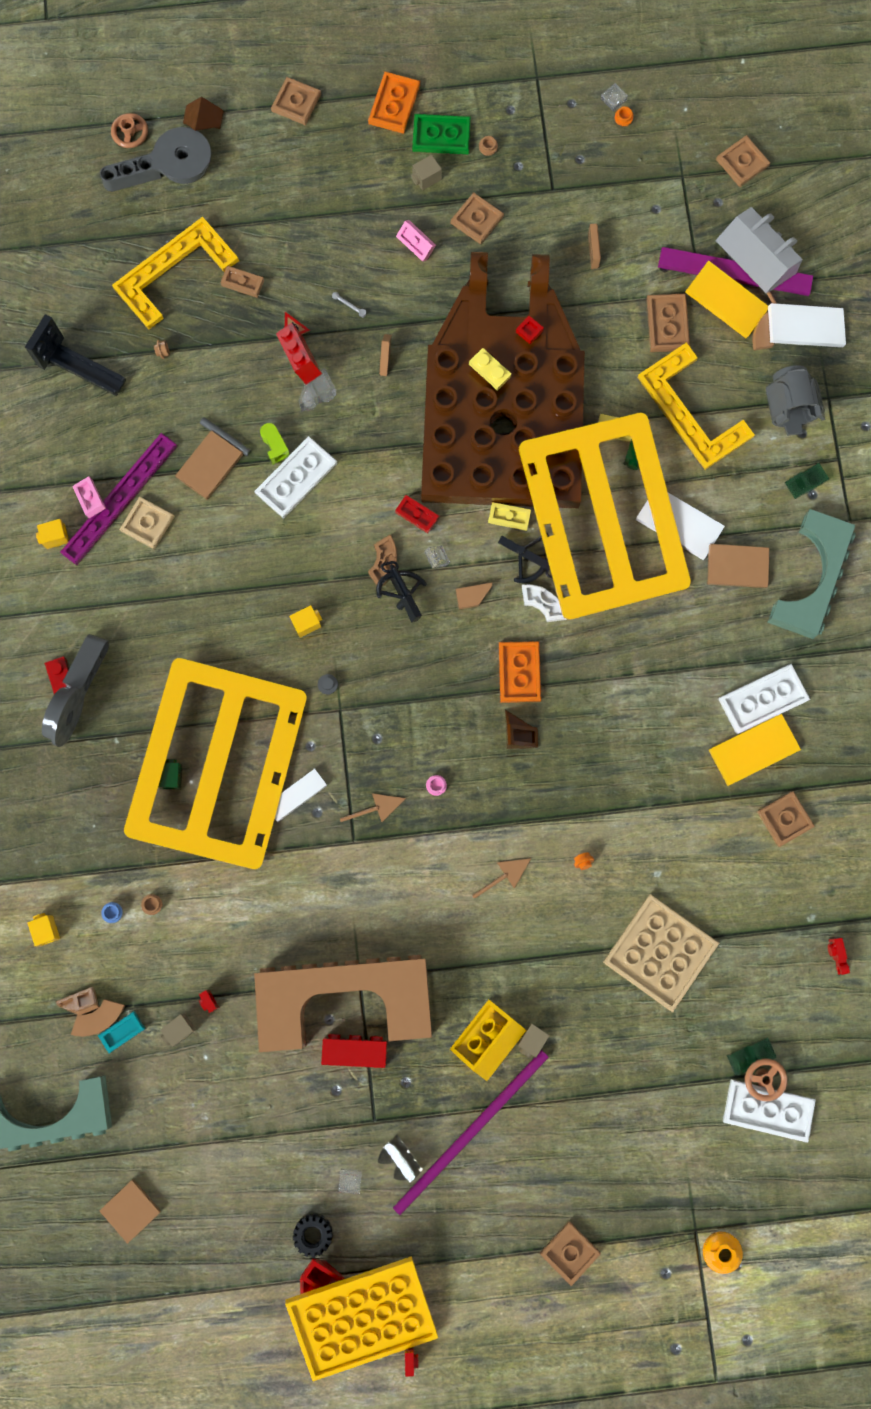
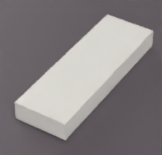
M315 769L281 793L275 815L277 822L327 786Z

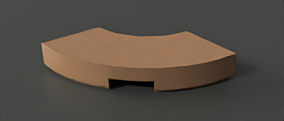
M768 312L760 319L754 329L752 339L754 351L774 346V343H770Z
M391 534L374 544L377 559L374 566L368 571V574L376 586L380 578L387 574L381 569L382 563L389 561L397 562L396 546ZM391 564L385 565L384 568L389 570Z
M104 999L101 1006L93 1013L77 1015L71 1035L83 1037L103 1032L118 1020L125 1005Z

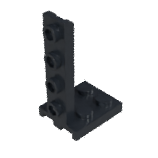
M45 314L25 345L26 350L37 366L45 370L49 362L117 396L126 379L118 373L61 345L64 336L53 318Z

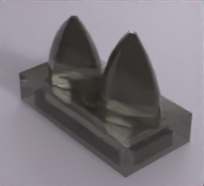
M398 1134L388 1141L379 1154L378 1163H396L393 1176L396 1180H408L410 1183L422 1171V1168Z

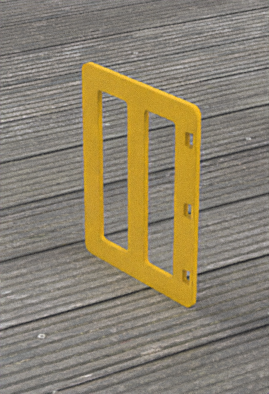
M636 413L529 439L520 444L519 453L564 618L571 620L684 590L690 586L691 580L648 417L644 413ZM625 436H630L633 441L667 570L664 575L642 581H635L633 578L599 449V443ZM573 449L579 451L614 584L611 589L589 595H583L580 590L546 462V456ZM534 463L537 474L531 476L528 464ZM547 524H551L553 535L547 537L545 529ZM562 585H567L569 596L563 597Z
M183 658L175 659L170 668L125 823V835L131 839L255 870L260 868L264 860L307 699L305 692ZM193 682L223 690L224 697L188 825L182 831L151 823L149 818L187 685ZM246 697L276 704L280 709L244 842L241 845L210 838L207 836L243 702ZM290 712L297 713L294 725L288 723ZM274 772L281 773L278 785L271 783ZM258 833L265 834L262 847L255 845Z

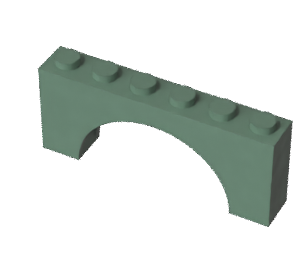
M812 509L807 511L799 533L809 538L819 551L822 560L820 582L813 594L807 598L793 602L777 600L773 604L767 623L814 639L818 634L821 635L825 623H822L824 616H827L831 609L829 601L831 598H834L837 591L836 581L840 580L843 574L842 563L846 562L850 553L847 550L849 543L852 544L856 535L853 532L854 524Z
M105 1075L80 1080L78 1097L71 1111L57 1123L46 1126L28 1125L15 1119L6 1110L0 1094V1149L8 1148V1151H15L21 1149V1145L29 1144V1148L43 1145L42 1141L50 1140L51 1144L62 1142L64 1141L63 1137L72 1136V1140L84 1138L85 1133L93 1132V1136L106 1134V1130L112 1127Z

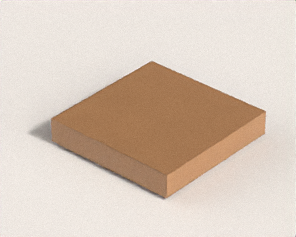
M286 77L271 110L276 114L306 125L321 96V90Z
M747 135L716 158L717 162L739 187L770 165L769 160Z
M473 192L451 219V224L479 244H482L504 217V213Z
M794 791L757 811L778 847L815 827Z
M132 1179L100 1212L128 1244L161 1210L136 1181Z
M570 1221L540 1251V1255L570 1286L579 1279L601 1254Z

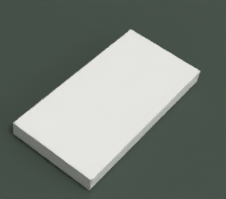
M773 303L768 306L770 343L844 347L846 345L843 308Z
M308 436L254 492L284 519L338 463Z
M668 493L682 548L704 560L708 554L709 545L715 543L725 526ZM647 500L636 521L656 532Z
M792 664L719 698L737 735L810 700Z
M731 1079L723 1122L808 1143L816 1099L784 1092L773 1101H760L748 1092L745 1082ZM752 1084L758 1093L768 1095L765 1087Z

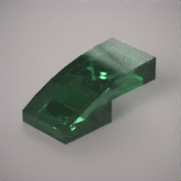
M817 463L808 470L800 472L787 480L785 485L794 499H797L829 481V477L820 463Z
M768 1037L726 1055L735 1076L745 1073L749 1066L759 1059L773 1060L777 1058Z

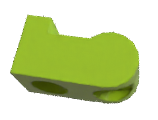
M272 423L264 424L260 428V434L263 442L269 445L271 449L267 453L274 465L288 458L290 454L276 426Z

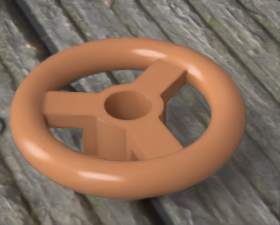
M126 113L117 117L111 126L113 140L124 148H134L141 145L148 135L146 121L134 113ZM134 120L138 121L140 124L135 125ZM118 126L125 134L124 141L120 140L117 136ZM143 130L140 138L131 142V137L135 132Z
M766 1058L759 1059L747 1069L745 1085L748 1092L757 1100L773 1101L784 1093L787 1087V1074L783 1066L777 1061ZM763 1065H770V1066H771V1068H770L769 1070H767V1069H765V1068H760V1069H758V1070L755 1072V1075H752L753 1072H754L758 1067H760V1066H763ZM778 1071L781 1076V1083L777 1091H774L772 1086L773 1076ZM768 1076V1080L762 1082L763 1077ZM752 1082H757L760 1086L765 1087L768 1095L758 1093L753 1088Z

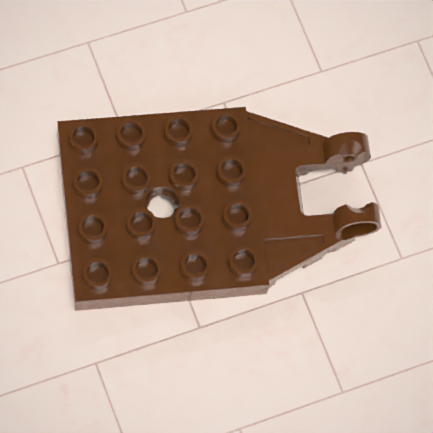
M471 252L470 279L462 287L433 344L428 345L421 502L492 505V502L510 506L534 507L519 453V446L525 440L583 427L585 351L580 350L555 291L548 284L549 254H532L530 281L527 284L530 291L528 316L543 326L544 330L530 345L516 333V328L528 316H490L486 313V290L489 281L487 279L488 252ZM482 348L512 374L511 378L498 391L469 365V361ZM501 416L509 418L513 425H516V428L508 435L497 434L491 427L497 418ZM573 449L546 456L558 507L579 509L582 480V463L579 451ZM528 464L531 476L536 475L535 464Z

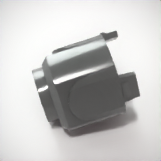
M799 365L789 366L777 371L773 375V382L766 387L773 425L785 427L787 436L802 434V425L818 418L821 421L826 420L818 382L809 374L806 367Z

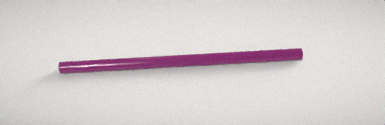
M542 1050L393 1206V1209L399 1215L410 1206L549 1058Z

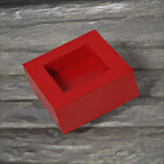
M528 316L516 328V333L531 345L543 332L544 327Z
M205 990L199 994L201 998L199 1003L204 1011L208 1010L211 1013L220 1008L210 990Z
M414 1347L405 1350V1377L414 1376V1369H419L418 1354H414Z

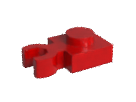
M843 938L828 939V952L833 957V960L836 961L838 975L849 974L850 969L846 961L848 958Z

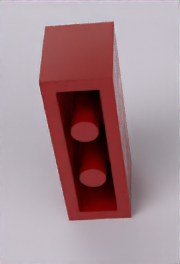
M292 323L276 333L294 372L306 385L322 374L304 337Z
M328 1034V1037L323 1038L321 1065L386 1067L387 1040H383V1036H370L369 1040L362 1039V1035H349V1038H341V1034Z

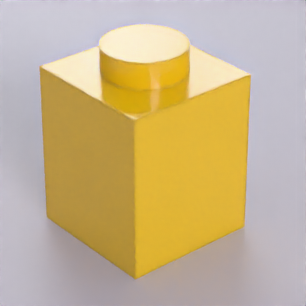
M61 519L37 525V541L46 549L69 542L66 526Z
M311 605L289 616L300 638L321 628L319 621L322 618L318 610H313Z
M41 913L33 916V921L27 922L34 946H43L60 940L52 915Z

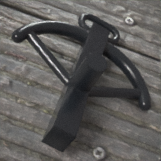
M501 536L498 544L518 554L519 578H514V582H532L544 572L548 578H552V575L548 574L550 566L547 555L543 559L527 550L541 541L542 536L524 547L504 536ZM522 557L540 566L539 570L532 576L523 578Z
M395 561L382 563L381 569L387 574L382 576L377 583V598L386 595L400 599L396 605L397 609L403 610L405 607L411 623L418 621L422 614L412 594L420 584L426 586V581L413 572L398 570L399 565ZM391 564L389 570L384 568L385 565ZM401 576L411 577L417 580V583L411 590H408ZM390 579L398 594L381 590L384 582Z

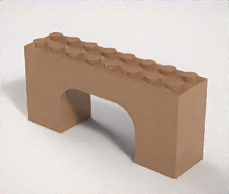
M410 955L408 960H400V956L388 957L387 962H380L379 958L366 959V964H359V960L345 961L343 966H338V962L323 963L324 967L317 968V964L302 965V969H296V965L283 966L281 971H275V967L260 968V973H254L259 1052L303 1049L306 1046L304 1012L309 1000L317 994L361 990L372 991L378 994L384 1001L389 1041L432 1038L426 958L421 959V955Z

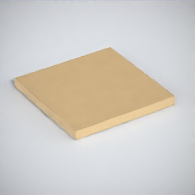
M649 894L603 963L666 1009L673 1012L719 945V942Z

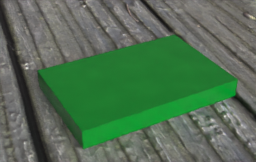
M414 114L412 152L469 155L471 117Z

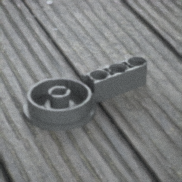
M177 127L170 129L158 138L151 153L103 167L100 170L103 186L107 191H117L160 179V173L176 183L188 184L195 182L206 173L210 164V145L200 132L191 128Z
M92 634L87 635L63 680L66 688H60L52 697L43 718L42 735L50 739L54 746H63L74 732L82 712L85 694L108 651V640Z

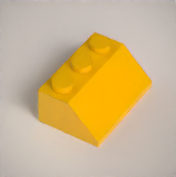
M488 999L450 1050L471 1070L488 1081L527 1030Z

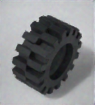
M314 1213V1215L307 1214L300 1219L294 1228V1246L299 1249L298 1252L300 1254L304 1253L306 1257L308 1255L312 1257L322 1255L331 1244L333 1229L329 1225L328 1219L325 1220L323 1215L318 1216L317 1213ZM309 1227L318 1228L321 1232L320 1241L314 1244L307 1242L305 1239L306 1229Z

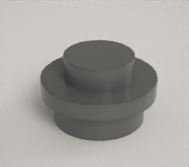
M326 674L318 680V689L323 694H333L338 688L337 679L333 675Z

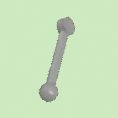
M333 292V299H338L358 312L360 317L364 318L366 316L365 309L357 308L340 297L338 292Z

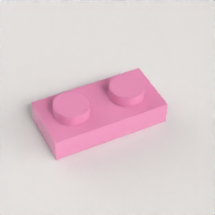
M410 220L404 222L396 235L422 261H427L436 246Z
M89 476L72 486L88 518L106 509L93 480Z

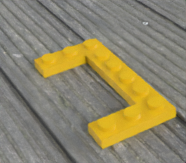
M203 217L112 284L113 289L148 330L164 318L141 290L200 245L223 272H225L227 266L232 267L239 262L236 254Z
M686 342L638 374L637 378L701 466L706 470L754 438L755 434L746 422L742 420L712 441L709 440L667 382V380L697 361L698 357Z

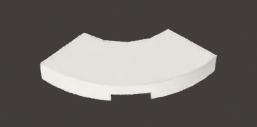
M522 585L524 606H533L539 609L544 614L547 622L567 620L562 615L558 598L552 593L537 585Z

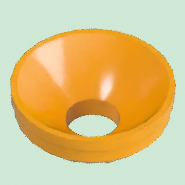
M719 1231L711 1234L704 1242L703 1258L713 1271L727 1274L739 1267L742 1262L743 1251L739 1241L732 1234ZM722 1249H728L731 1252V1258L726 1262L719 1259V1253Z

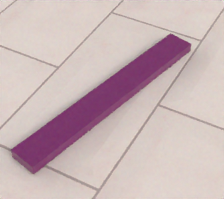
M666 247L661 248L658 268L698 275L709 260L736 282L759 287L734 260ZM796 273L773 290L809 296L813 276Z
M160 433L104 499L103 503L106 509L88 518L60 553L77 566L177 448L176 443Z

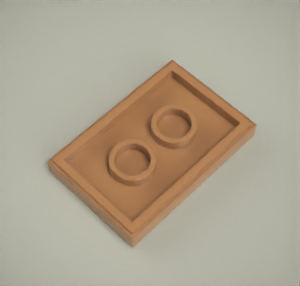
M686 294L647 295L650 352L674 351L686 342L690 346Z
M210 431L175 477L208 500L243 456V453L216 433Z
M721 544L709 545L707 585L768 587L769 548Z

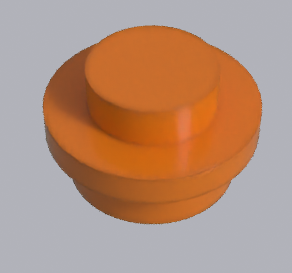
M624 106L616 111L614 118L618 125L628 126L632 123L634 115L629 107Z
M589 852L582 853L574 858V866L581 870L588 869L592 866L594 858L590 856Z

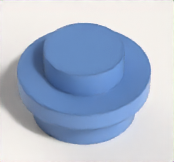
M110 902L102 908L101 915L104 921L116 923L122 918L123 910L118 903Z

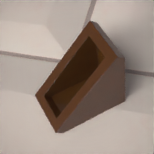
M201 96L186 105L183 123L195 131L209 128L221 129L224 111Z
M505 709L507 749L538 748L537 727L530 726Z

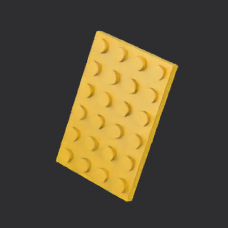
M412 1256L285 1299V1305L312 1381L438 1339V1333Z

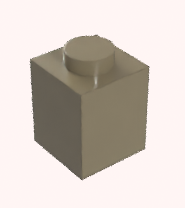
M433 155L412 165V180L415 185L420 186L422 191L442 180V169Z
M183 1013L160 1029L163 1033L161 1038L166 1045L174 1047L194 1033L196 1028L186 1014Z
M530 1023L526 1029L527 1031L517 1043L521 1047L519 1052L528 1058L531 1055L537 1057L550 1036Z

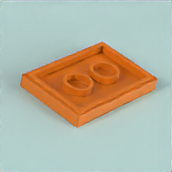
M384 72L368 124L404 134L420 88V81Z
M539 641L499 642L500 703L541 702Z

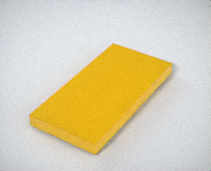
M709 260L685 291V293L744 338L751 334L768 310V305Z
M780 714L709 749V752L727 786L801 749L783 715Z

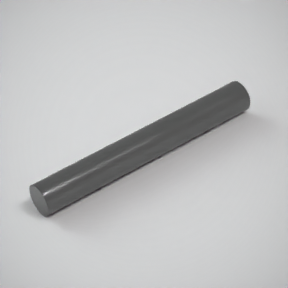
M205 417L201 419V425L216 433L244 455L249 456L251 449Z

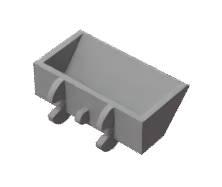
M750 207L731 222L716 239V242L765 293H768L794 276L803 259L792 248L797 243L794 237L785 242L781 238L782 234L780 232L776 233L771 228L769 223L774 219L772 214H767L762 218Z

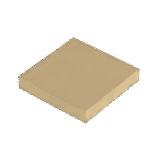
M139 496L119 530L155 550L175 516Z

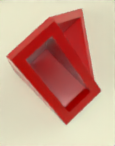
M312 1259L300 1276V1294L344 1280L345 1278L326 1260Z

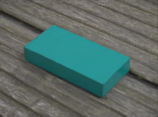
M133 1011L99 1034L98 1037L108 1053H111L146 1028L137 1013Z

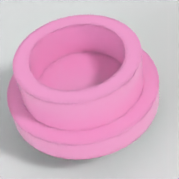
M439 775L431 776L426 783L427 791L434 796L443 794L447 787L445 779Z

